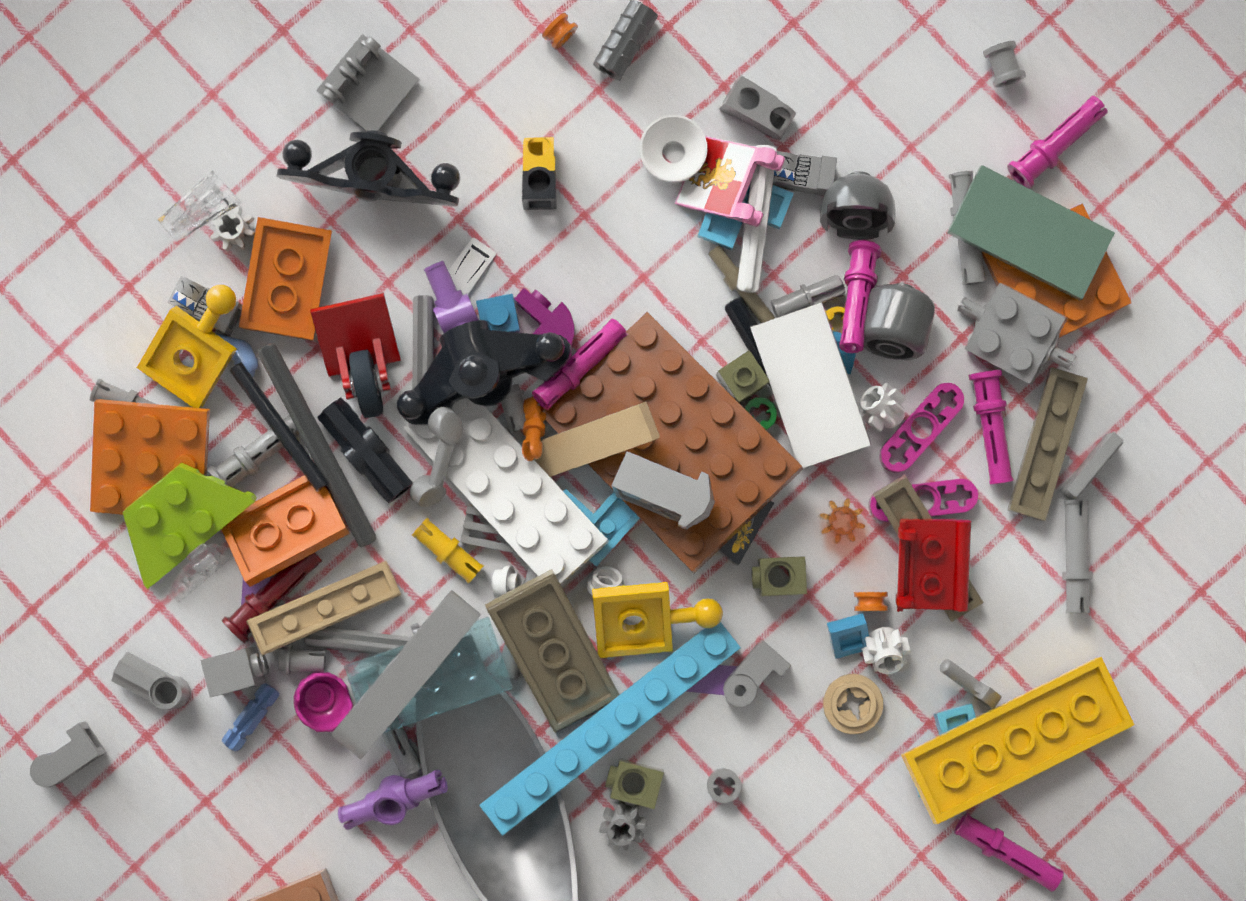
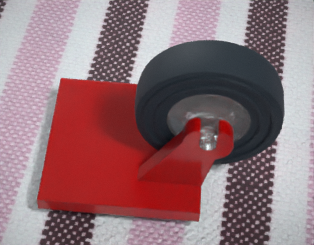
M384 293L310 309L328 377L341 374L346 399L357 398L364 418L382 415L383 402L381 392L391 390L387 364L401 361ZM375 364H377L378 370H375Z

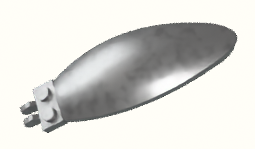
M418 623L410 626L413 635L420 628ZM468 634L460 640L415 695L416 731L423 776L439 769L442 772L441 777H445L448 786L446 793L429 798L441 833L457 865L481 901H578L574 846L561 791L503 836L479 806L544 755L545 751L520 709L500 684L485 670L473 636Z

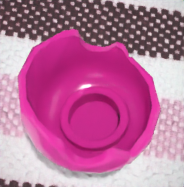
M315 672L302 679L293 696L294 709L298 718L304 725L316 732H333L353 708L347 685L341 678L329 672Z

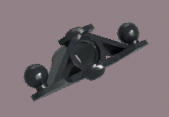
M376 130L350 133L349 140L356 142L355 144L308 170H302V168L306 167L311 161L312 150L305 141L292 140L284 146L282 152L283 160L288 167L287 169H278L276 177L283 180L352 194L356 198L367 202L389 200L441 206H458L459 203L458 197L450 195L451 191L455 190L460 183V173L454 165L442 163L433 169L431 182L433 187L436 188V192L431 191L392 150L400 149L402 142ZM372 157L386 159L387 169L380 179L366 181L358 175L360 166L365 160ZM345 168L349 180L328 177L327 175ZM402 174L416 189L399 188Z
M485 320L472 321L456 326L441 335L439 338L442 346L441 350L419 384L413 390L405 391L399 396L397 410L404 420L410 424L428 425L429 417L436 409L440 407L452 409L454 402L466 397L479 406L497 405L511 391L512 378L526 373L545 382L549 381L570 360L572 354L571 345L566 338L552 332L528 334L491 330L488 321Z

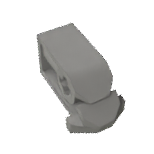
M628 451L611 485L618 498L679 522L678 526L683 529L697 525L709 517L715 504L708 474L701 472L698 480Z

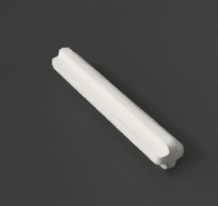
M757 145V146H756L757 148H762V147L772 148V149H774V150L777 152V149H776L775 147H772V146H769V145ZM757 165L750 182L748 204L752 205L756 211H761L763 217L758 227L745 224L737 289L748 293L758 292L760 286L775 171Z

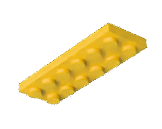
M1096 657L901 754V757L933 824H940L1135 724L1102 657Z

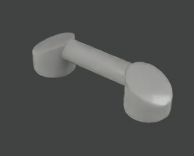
M448 407L436 409L428 420L430 432L440 438L431 475L417 478L410 488L411 499L421 507L432 506L444 498L446 488L443 487L453 447L461 439L463 433L460 417Z

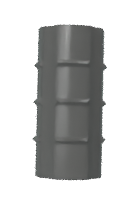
M630 0L594 60L593 65L595 68L610 78L620 81L637 51L640 50L644 39L649 35L650 29L658 15L641 2Z

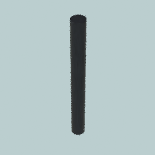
M240 362L233 366L230 372L316 492L322 490L329 482L243 363Z

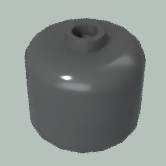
M896 283L875 286L869 294L864 327V348L875 355L894 360H913L921 357L927 350L935 315L934 302L928 295L908 284Z

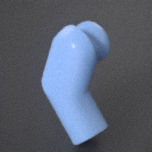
M216 333L237 348L232 357L234 365L242 362L251 376L254 377L255 370L258 368V359L250 344L241 339Z

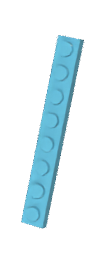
M721 622L713 628H704L479 805L500 834L502 836L505 835L741 647Z

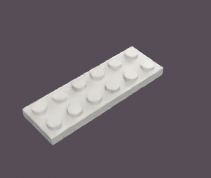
M467 397L454 402L451 410L460 417L463 433L461 439L454 444L446 476L538 576L552 569L562 586L609 542L608 539L535 460L527 461L523 457L522 446L486 407L474 404ZM410 423L405 425L403 429L434 461L440 438L430 432L428 425H413Z

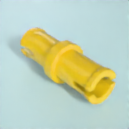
M426 518L411 536L419 540L438 556L435 559L440 564L445 562L469 584L484 565L480 564L458 545L460 542L455 537L453 539L449 538L429 521V518Z

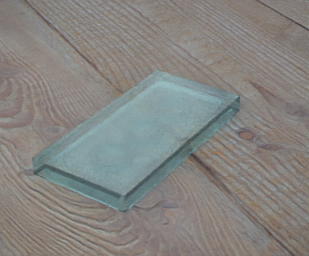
M489 616L478 619L385 732L513 689ZM405 645L344 665L356 703Z

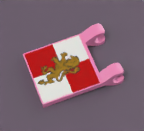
M705 136L707 141L705 162L693 177L683 181L675 204L758 227L763 213L756 211L752 205L742 202L757 165L780 171L785 157L777 155V152L772 148H757Z

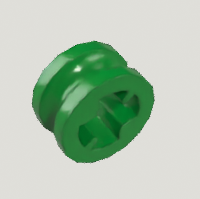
M754 398L747 403L744 409L749 413L751 408L758 409L760 405L767 407L768 410L765 414L770 413V419L768 422L762 420L759 423L767 430L776 420V408L766 398Z

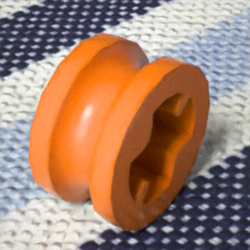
M566 13L556 17L542 34L545 40H552V47L555 50L564 45L578 28L575 22H568V15Z
M854 592V597L858 599V604L854 606V611H888V606L884 604V598L888 597V592Z

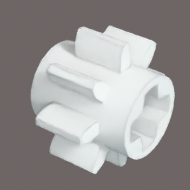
M237 204L233 212L226 211L220 206L219 211L221 214L217 220L209 219L208 221L217 231L210 238L214 242L224 239L223 249L229 252L232 245H238L241 249L245 250L244 241L248 237L253 238L255 236V233L248 226L255 220L254 217L246 215L241 218L242 208ZM230 221H234L237 224L236 231L238 233L233 236L227 232Z
M885 383L882 387L873 386L863 394L860 402L865 410L861 413L863 420L879 432L884 427L887 429L896 427L905 416L906 411L901 404L906 400V397L898 389H893L888 383Z
M889 627L878 628L870 634V637L865 638L867 647L862 649L865 664L872 663L875 672L892 674L908 663L906 654L911 653L908 638H901L898 629L894 630Z

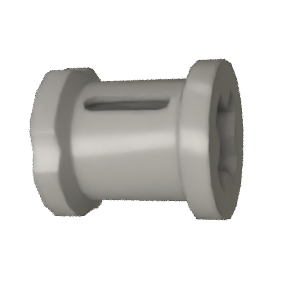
M1015 41L1003 42L983 51L984 57L989 58L995 75V80L993 81L995 88L1013 84L1026 77L1025 71L1020 70L1014 53V49L1017 47Z

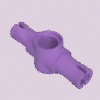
M444 261L437 262L424 269L437 299L434 301L436 307L433 308V311L443 333L456 326L479 320L467 293L463 295L461 290L457 291Z
M439 769L413 780L405 779L398 775L387 776L381 781L379 788L367 793L364 799L339 807V821L344 823L343 827L346 830L372 820L386 825L398 824L403 821L407 810L418 807L419 803L423 800L446 793L448 789L445 777H441L442 772Z

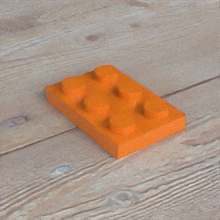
M258 217L239 322L240 329L313 341L315 327L310 309L318 308L320 304L332 230Z
M305 475L255 501L221 529L244 581L249 587L350 534L328 487L326 486L316 492Z

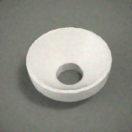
M666 115L654 120L642 134L640 141L641 160L646 170L661 181L668 183L686 181L693 177L705 162L707 156L705 134L693 120L685 116ZM670 143H677L685 150L684 158L678 163H669L663 158V150Z

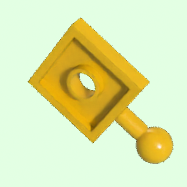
M215 285L207 292L206 304L208 308L200 321H197L177 306L170 309L136 367L193 408H202L237 350V348L212 331L219 317L231 312L236 305L235 292L226 285ZM180 350H187L192 354L194 358L193 367L185 366L181 362L179 357Z
M668 582L592 589L597 652L600 658L673 651L671 624L696 622L703 628H713L721 622L723 617L721 605L711 598L698 601L693 608L670 609ZM629 616H639L642 618L641 622L635 625H628L623 622Z

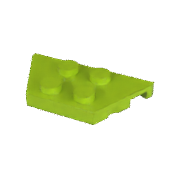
M180 463L122 512L144 586L149 589L253 504L257 499L255 494L249 491L244 493L225 485L226 481L214 476H205L198 469L184 463Z

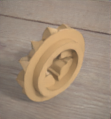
M842 675L830 683L823 697L824 714L830 724L843 733H864L874 727L882 715L883 697L881 691L871 679L863 675ZM847 688H849L850 693L855 698L868 697V700L863 701V704L858 706L859 719L856 718L851 710H838V707L847 702Z

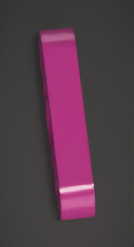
M942 383L936 386L886 441L879 453L880 462L886 470L893 473L907 470L957 415L964 404L963 392L957 385ZM950 391L954 395L951 401L955 406L953 409L947 406L940 411L937 416L944 418L940 424L936 416L924 410V407L928 404L930 409L933 410L941 401L940 397L937 396L938 393L946 394ZM923 417L930 421L932 432L927 438L921 439L912 433L911 424L914 419ZM904 432L906 438L911 443L918 445L919 448L915 452L911 445L903 453V458L906 460L904 464L901 462L891 464L889 462L891 454L888 449L892 447L896 450L901 447L906 440L900 438L899 435Z
M967 479L912 484L916 492L918 490H927L932 494L934 501L932 507L928 510L931 517L967 512L978 501L977 488ZM957 485L961 486L962 491H969L970 498L964 500L963 507L959 506L957 500L944 502L945 510H940L941 496L937 487H943L942 495L956 492ZM872 494L868 503L871 515L878 521L889 522L883 510H877V501Z

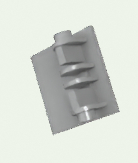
M362 34L316 91L366 131H379L420 79L381 49V45L370 36L367 38Z

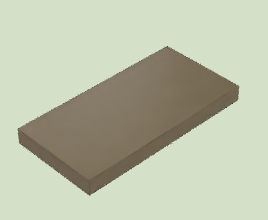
M552 569L485 604L491 619L554 733L605 707L620 695Z

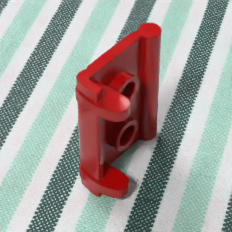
M900 519L898 527L897 612H903V609L968 611L971 521Z

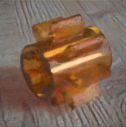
M849 498L843 501L842 507H837L832 500L829 501L828 506L831 512L818 515L820 519L826 520L827 526L820 533L826 534L831 532L834 534V544H838L843 535H846L850 542H854L855 536L852 532L855 528H865V525L857 520V515L861 514L863 509L860 508L853 511L849 508ZM837 511L841 516L848 514L851 519L846 523L848 528L846 532L842 527L836 529L833 526V522L837 519L835 515Z

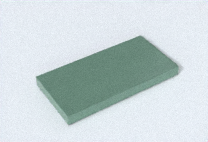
M981 165L947 234L1080 301L1083 299L1115 232Z

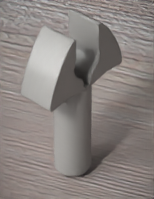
M947 659L941 663L940 672L985 705L990 706L992 709L996 707L1002 696L995 690L978 681L951 660Z

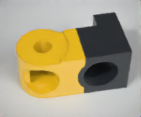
M554 137L524 138L523 210L557 209Z

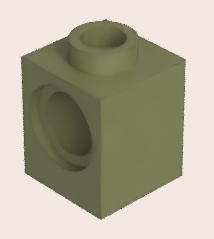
M750 350L718 370L716 374L725 390L739 404L765 388L770 382Z
M805 556L759 558L758 566L751 568L752 588L759 589L760 596L807 594ZM774 566L784 567L789 575L788 582L781 588L774 587L768 579L769 571Z
M619 759L618 767L610 765L605 787L612 789L610 798L655 809L664 771L663 769ZM635 772L643 777L644 786L639 792L630 793L624 789L622 781L628 773Z

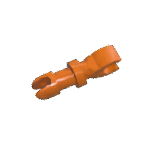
M532 396L525 399L523 405L526 419L523 424V434L526 436V439L522 442V455L527 461H533L534 458L539 459L541 457L543 444L540 440L545 434V424L543 422L545 421L546 413L542 412L544 408L541 405L538 406V402Z

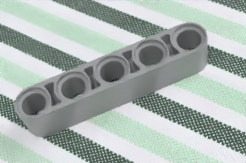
M451 590L340 722L331 736L359 759H362L470 630L481 614Z

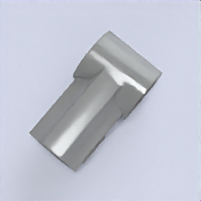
M129 652L125 653L113 672L112 682L150 701L156 708L162 710L179 709L189 700L190 687L187 681L182 677L173 676ZM169 682L173 683L177 689V696L171 703L166 702L162 696L163 687Z

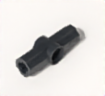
M342 397L332 402L317 417L342 447L341 452L361 475L364 474L368 478L372 486L389 504L413 484L412 480L391 457L389 448L370 426L366 427L357 413Z

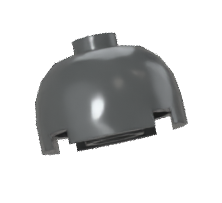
M863 171L852 172L836 180L826 190L821 205L820 223L826 231H828V225L837 229V236L854 240L878 238L880 230L887 228V234L893 230L896 214L895 200L888 186L876 177Z

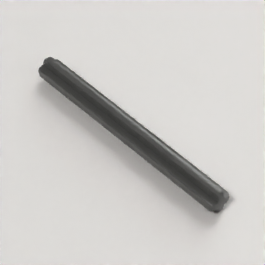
M270 343L260 348L257 354L313 461L329 482L327 487L358 546L365 547L376 540V534L276 344Z

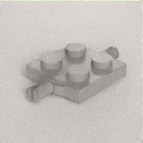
M999 283L991 300L984 307L966 297L960 302L965 306L959 305L957 311L976 320L974 332L965 347L967 351L1028 384H1033L1041 367L1049 362V360L1067 370H1070L1073 366L1070 362H1075L1077 356L1057 347L1059 334L1068 317L1004 283Z

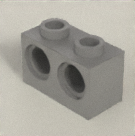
M257 647L244 648L200 660L210 697L266 683L264 675L269 674L266 656H261L258 653Z

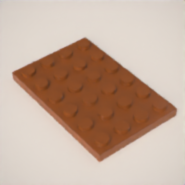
M646 312L626 331L628 335L579 380L580 385L576 389H570L549 410L544 409L542 412L546 413L545 421L559 434L647 402L660 438L588 463V465L611 489V485L627 451L698 480L701 472L709 475L715 504L709 517L688 529L679 527V522L623 500L688 569L695 574L803 470V467Z

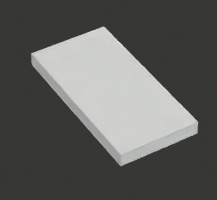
M823 302L750 327L767 377L770 380L769 383L795 458L803 468L871 445Z

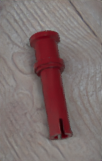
M313 553L279 571L256 594L253 592L247 594L244 597L246 602L230 617L225 616L221 621L239 640L246 644L249 641L248 635L251 633L246 621L274 609L322 560L316 553Z

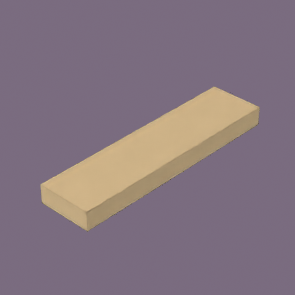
M643 402L540 440L543 444L542 455L539 459L534 458V460L551 477L660 438L647 402Z
M384 561L258 615L246 622L259 652L263 656L400 596L401 593L387 561Z

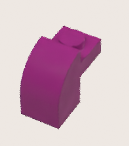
M523 288L514 300L521 309L540 325L533 334L556 333L566 338L572 349L575 339V327L567 306L561 302L551 312L548 308L552 304L536 289L530 293Z

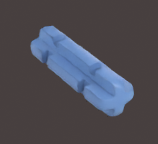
M265 683L259 687L254 694L256 698L248 702L233 723L235 727L229 729L222 738L223 744L229 749L236 752L242 748L247 741L245 737L253 733L268 712L266 708L272 706L279 697V692L269 684Z

